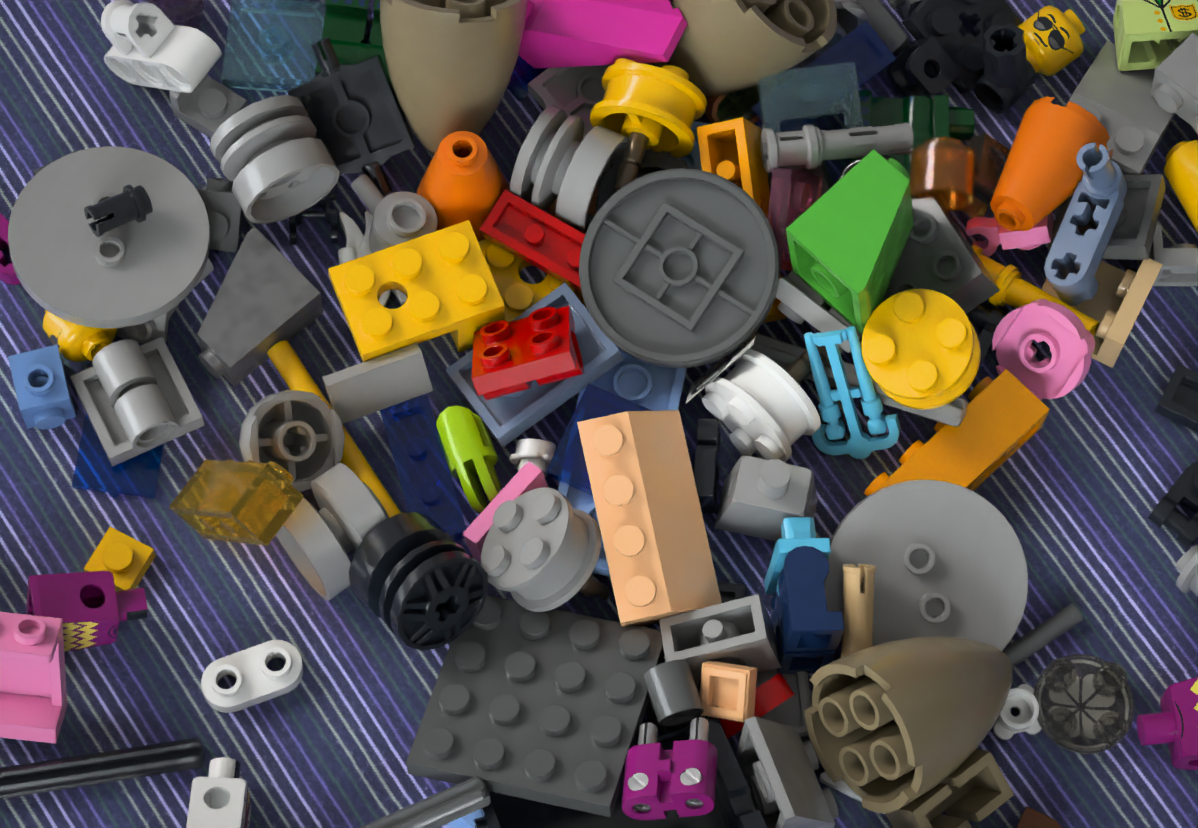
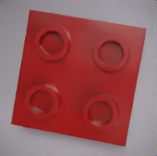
M570 306L558 309L554 307L540 308L532 312L528 317L511 322L505 320L493 321L483 326L481 330L474 332L471 379L477 395L483 394L485 400L531 389V381L536 380L538 385L542 386L584 374L582 354L575 334V321Z

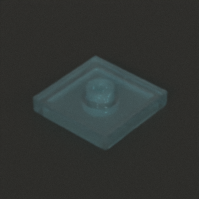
M231 0L221 76L222 85L227 88L287 92L292 87L313 80L316 77L317 58L310 44L321 41L326 13L325 2Z

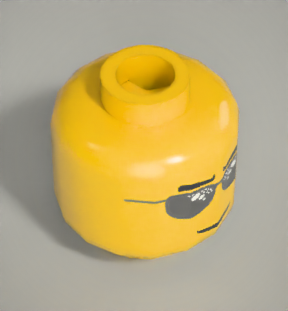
M45 310L46 313L42 326L47 337L54 345H58L62 356L72 362L92 361L101 349L112 344L116 336L117 328L86 327L63 320Z

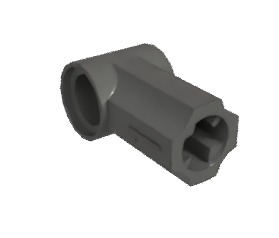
M687 660L668 661L656 665L645 672L644 678L649 691L646 718L647 722L657 726L659 733L665 735L686 728L690 721L703 714V706Z

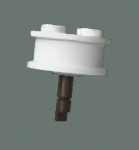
M817 346L823 361L828 357L826 347ZM748 349L734 362L735 367L724 378L716 377L705 387L706 395L702 398V403L713 416L722 420L732 432L729 435L731 442L744 455L751 456L755 452L766 460L779 459L786 462L792 455L791 445L802 434L807 436L813 435L821 426L820 416L816 407L799 385L812 370L807 349L800 355V359H796L786 370L762 353Z

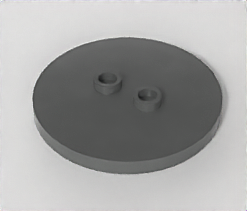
M686 168L667 169L644 175L614 193L602 205L590 223L583 240L579 260V279L584 302L594 322L604 335L619 349L635 359L667 368H690L712 363L726 357L745 344L757 332L769 314L776 297L780 277V258L775 235L768 219L753 198L736 184L721 176L706 171Z

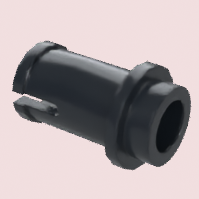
M130 184L123 187L122 193L84 208L86 219L93 218V220H96L88 225L97 237L133 220L141 223L146 220V215L153 211L152 203L146 190L141 185L133 188Z

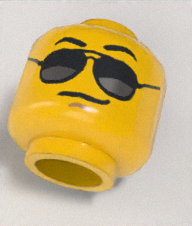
M1047 5L1018 26L1024 31L1026 59L1032 65L1036 74L1040 72L1045 76H1053L1083 53L1084 46L1080 35L1086 30L1077 15L1070 9L1063 13L1058 8Z

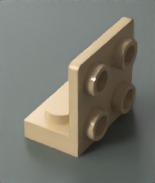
M1148 258V260L1142 261L1136 273L1130 269H1127L1125 272L1102 260L1100 261L1095 273L1099 283L1097 293L1093 299L1083 301L1078 306H1072L1099 321V327L1093 337L1095 348L1091 354L1092 359L1111 368L1114 367L1163 264ZM1046 278L1041 289L1059 298Z

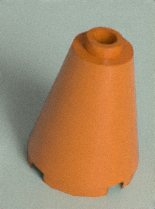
M1046 96L1034 100L1025 111L990 202L996 221L1005 229L1010 231H1029L1074 194L1078 183L1082 181L1083 172L1077 164L1076 157L1078 151L1084 145L1094 142L1097 144L1098 149L1100 144H1102L1108 150L1106 143L1110 136L1106 128L1093 114L1080 105L1069 101L1063 107L1051 103L1055 97ZM1113 149L1108 152L1110 159L1113 156Z
M456 131L447 135L441 141L418 186L416 194L424 197L433 206L437 215L436 231L469 220L479 242L486 239L480 235V227L505 189L510 191V186L482 138L469 131Z

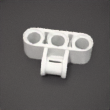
M114 0L105 7L102 13V31L113 44L103 59L110 70L130 84L192 93L222 55L218 45L205 33L196 28L173 25L161 9L152 3L140 2L134 4L128 0Z

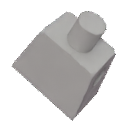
M741 456L724 480L714 528L772 541L782 539L781 525L784 518H814L818 498L813 471L808 468L786 464L779 459L766 460L752 456Z

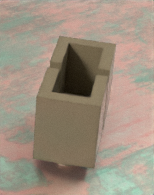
M976 749L951 775L932 790L897 811L885 814L893 828H972L968 820L981 822L1014 796V793L991 752Z

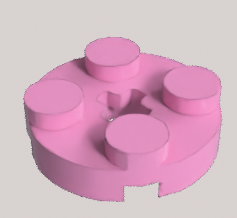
M1046 299L1035 300L1008 313L998 324L992 339V351L996 349V358L999 363L996 366L998 375L1007 369L1040 400L1057 399L1077 388L1088 374L1091 365V354L1095 348L1093 335L1085 329L1081 320L1066 307ZM1033 340L1039 343L1045 341L1050 347L1052 358H1045L1041 362L1034 357L1037 349L1032 345Z

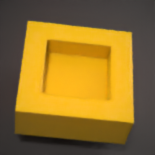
M109 527L85 565L84 571L112 572L115 591L136 589L156 554L153 548Z

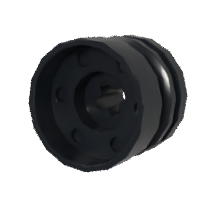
M419 512L399 513L377 525L365 536L355 551L349 569L350 588L377 617L381 618L387 627L396 633L406 646L420 651L440 648L458 638L472 625L480 613L488 592L487 573L481 564L473 556L469 555L461 545L454 543L449 534L433 519Z

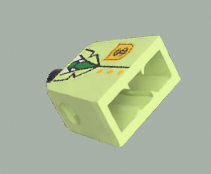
M1117 0L1113 17V29L1119 71L1156 69L1192 33L1198 36V0Z

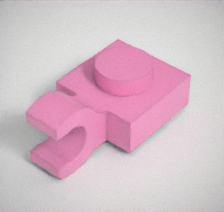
M1051 212L1029 231L1007 230L996 221L995 217H974L967 221L966 234L967 236L981 234L987 238L984 241L973 242V245L976 244L983 249V254L987 257L991 256L1000 244L1003 250L1014 248L1031 250L1042 244L1051 243L1054 216L1053 212Z

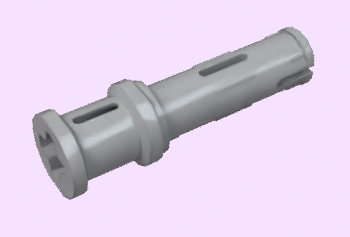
M909 123L829 131L819 130L818 127L813 125H804L800 131L774 133L772 128L762 129L760 138L761 158L766 173L776 172L777 167L805 165L807 169H815L824 160L864 158L873 149L881 156L894 154L908 155L911 154V148H913V132Z

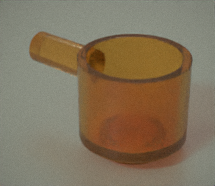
M938 137L925 141L924 144L915 147L911 151L910 187L912 199L934 197L947 211L961 210L971 218L983 217L986 214V204L974 196L975 151L963 145L957 139Z

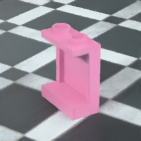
M0 611V738L56 744L67 709L62 618Z

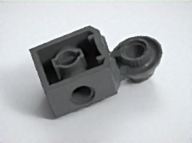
M882 155L886 160L893 158L888 155ZM863 158L852 160L841 171L837 182ZM934 197L912 199L913 227L882 302L892 295L905 290L930 289L943 293L953 299L967 314L999 292L1000 289L952 215Z

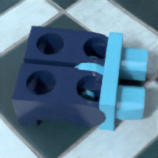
M788 517L783 519L781 525L782 539H778L775 543L771 562L764 580L765 593L774 594L771 599L770 611L781 668H777V674L780 672L781 674H797V672L804 671L815 673L819 668L831 663L834 658L835 650H837L844 632L842 611L828 612L824 584L829 574L828 558L831 552L829 538H816L814 518Z

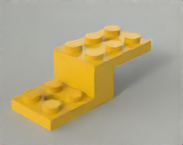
M469 220L328 268L329 278L363 362L449 332L458 353L473 348L475 331L481 330L483 326L493 321L505 320L511 322L563 284V282L547 274L542 282L537 284L524 282L520 278L519 273L523 268L531 264L488 239L478 242ZM569 286L585 308H587L582 293ZM388 290H399L407 296L406 302L396 309L386 308L379 302L380 296Z

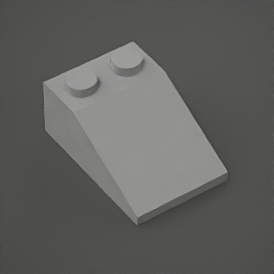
M1107 41L1074 90L1069 101L1080 105L1093 114L1106 128L1110 136L1106 143L1108 152L1113 149L1111 160L1117 163L1122 173L1142 174L1175 113H1169L1162 109L1155 98L1150 95L1155 69L1119 71L1115 44Z
M757 716L746 719L736 759L748 783L753 804L756 810H760L767 827L834 828V819L839 817L838 808L830 789L825 788L821 790L814 771L819 769V763L809 740L802 742L796 727Z

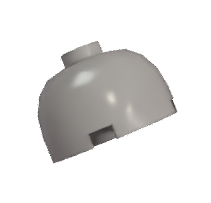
M284 390L265 396L250 408L241 425L239 446L244 463L257 479L274 489L296 492L312 489L311 482L338 464L343 457L345 435L341 419L335 410L330 409L324 401L319 399L321 397L312 392Z

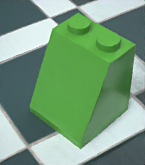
M874 149L786 228L793 273L849 324L855 326L856 330L862 335L871 314L884 298L913 227L911 177L897 160L893 158L886 160Z

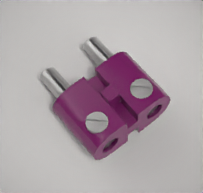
M699 717L698 722V718H694L690 725V739L674 741L673 750H664L661 743H657L658 728L655 724L650 722L648 724H641L639 727L638 745L630 748L626 756L622 811L625 815L636 820L666 819L668 810H677L679 818L700 816L711 812L715 805L718 750L715 745L708 742V720Z

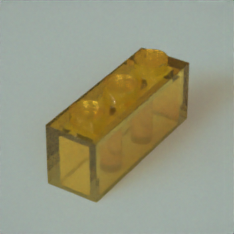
M231 459L226 461L205 460L169 508L204 539L267 546L304 496L291 485L294 481L293 476L275 462L255 463L251 460L235 462Z

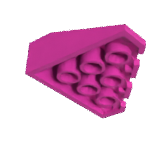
M528 0L525 28L518 59L527 69L613 65L619 58L630 59L637 63L668 62L687 27V21L679 7L673 9L671 5L672 0Z

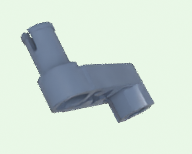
M1094 142L1084 145L1077 153V164L1083 172L1082 181L1078 183L1044 265L1045 275L1050 285L1056 291L1060 300L1070 306H1078L1083 301L1093 299L1097 293L1099 283L1095 273L1123 209V200L1127 192V182L1120 167L1110 159L1108 150L1104 145L1100 144L1098 149L1097 144ZM1088 202L1096 206L1094 213ZM1093 214V220L1097 226L1096 230L1088 229L1084 236L1081 235L1077 228L1078 225H1087Z

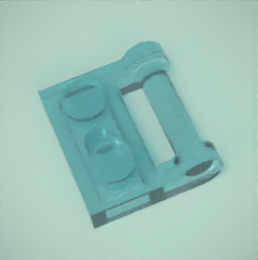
M855 62L785 70L774 75L759 78L757 82L763 129L772 128L774 133L781 132L780 122L844 114L845 120L844 129L863 127Z

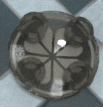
M1073 654L1053 660L1039 676L1033 692L1039 704L1037 721L1045 734L1064 749L1081 754L1100 753L1118 744L1129 731L1134 717L1133 694L1127 683V673L1123 667L1117 663L1106 662L1103 659L1086 654Z

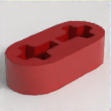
M781 672L756 688L754 716L762 717L795 694ZM718 718L727 739L743 729L744 722Z

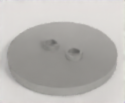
M104 146L79 150L65 155L44 167L26 184L19 194L10 215L8 243L12 265L18 280L32 299L41 307L55 316L74 324L93 328H122L142 324L165 314L178 305L193 290L208 260L210 226L206 207L199 192L179 169L162 158L145 151L126 147ZM128 184L133 186V188L141 185L146 190L153 208L152 213L146 215V220L141 223L133 220L104 233L100 237L95 236L88 224L96 220H93V218L86 219L84 208L122 193L123 187Z
M922 479L889 485L870 494L859 502L840 522L830 540L829 574L824 584L828 612H843L844 564H854L855 567H858V564L876 566L872 646L915 637L946 636L972 639L993 645L1000 651H1003L1019 626L1028 594V572L1024 551L1014 529L1004 515L988 500L972 490L949 482Z

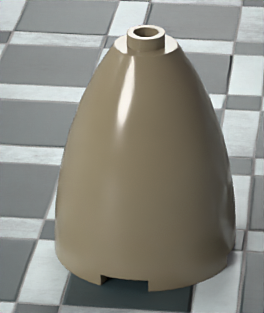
M380 0L383 49L397 100L417 138L433 155L441 141L453 132L469 131L479 136L498 108L510 82L519 55L525 28L528 0Z
M672 0L671 5L673 9L679 7L687 21V27L669 61L650 63V65L660 68L664 65H672L685 70L689 74L688 80L697 86L706 98L722 96L751 88L798 65L833 38L837 27L834 0Z
M946 636L908 638L885 642L856 651L819 668L810 678L814 685L812 707L804 710L809 738L822 767L831 780L836 783L842 779L848 787L862 798L863 808L877 813L897 811L932 790L951 775L980 745L992 729L1007 700L1013 681L1011 662L1006 654L993 645L967 638Z

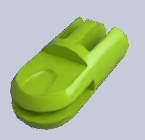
M462 406L447 407L440 413L436 422L438 441L451 476L460 479L469 504L476 513H481L488 505L477 474L491 502L502 490L494 468L498 457L486 425L478 415L469 408Z

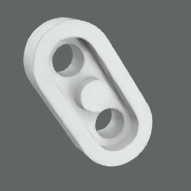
M270 640L217 659L207 666L202 675L201 688L205 700L217 711L232 713L289 693L298 686L302 679V658L299 651L291 643L283 640ZM273 658H282L286 662L284 668L279 671L269 670L267 664ZM231 675L237 680L232 688L222 689L218 686L220 678Z

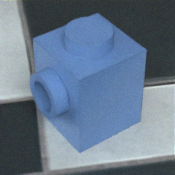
M58 345L8 356L19 409L27 429L34 427L42 430L53 429L62 425L65 420L76 417L66 370Z

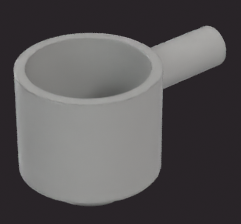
M366 174L359 176L352 182L351 187L373 214L369 234L371 253L436 231V212L430 202L424 197L407 191L395 192L384 197Z

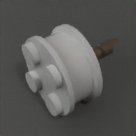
M536 488L525 492L513 501L509 500L502 503L497 508L493 516V524L487 533L481 552V566L487 573L489 583L500 590L510 591L512 597L519 605L532 612H545L557 608L572 598L578 591L588 598L594 597L597 594L605 601L610 593L606 585L591 575L601 550V531L599 525L586 512L572 509L569 500L563 494L553 488Z

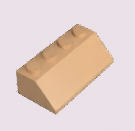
M679 410L626 411L577 422L621 627L651 625L659 623V619L721 604V596Z

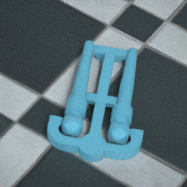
M855 326L814 334L812 332L805 333L806 348L820 399L818 407L822 420L827 422V424H821L820 428L811 435L815 446L821 452L828 455L849 454L856 459H865L874 450L892 447L897 442L900 434L899 419L897 414L886 416L881 414L883 411L881 398L875 392L871 375L865 366ZM849 340L859 382L858 387H850L838 344ZM817 346L826 347L837 386L836 390H831ZM853 398H861L860 402L864 415L869 416L867 427L870 434H883L888 427L889 433L887 435L871 437L867 433L862 432ZM838 400H841L850 437L846 441L832 442L830 440L842 439L846 431L842 419H839L841 411Z

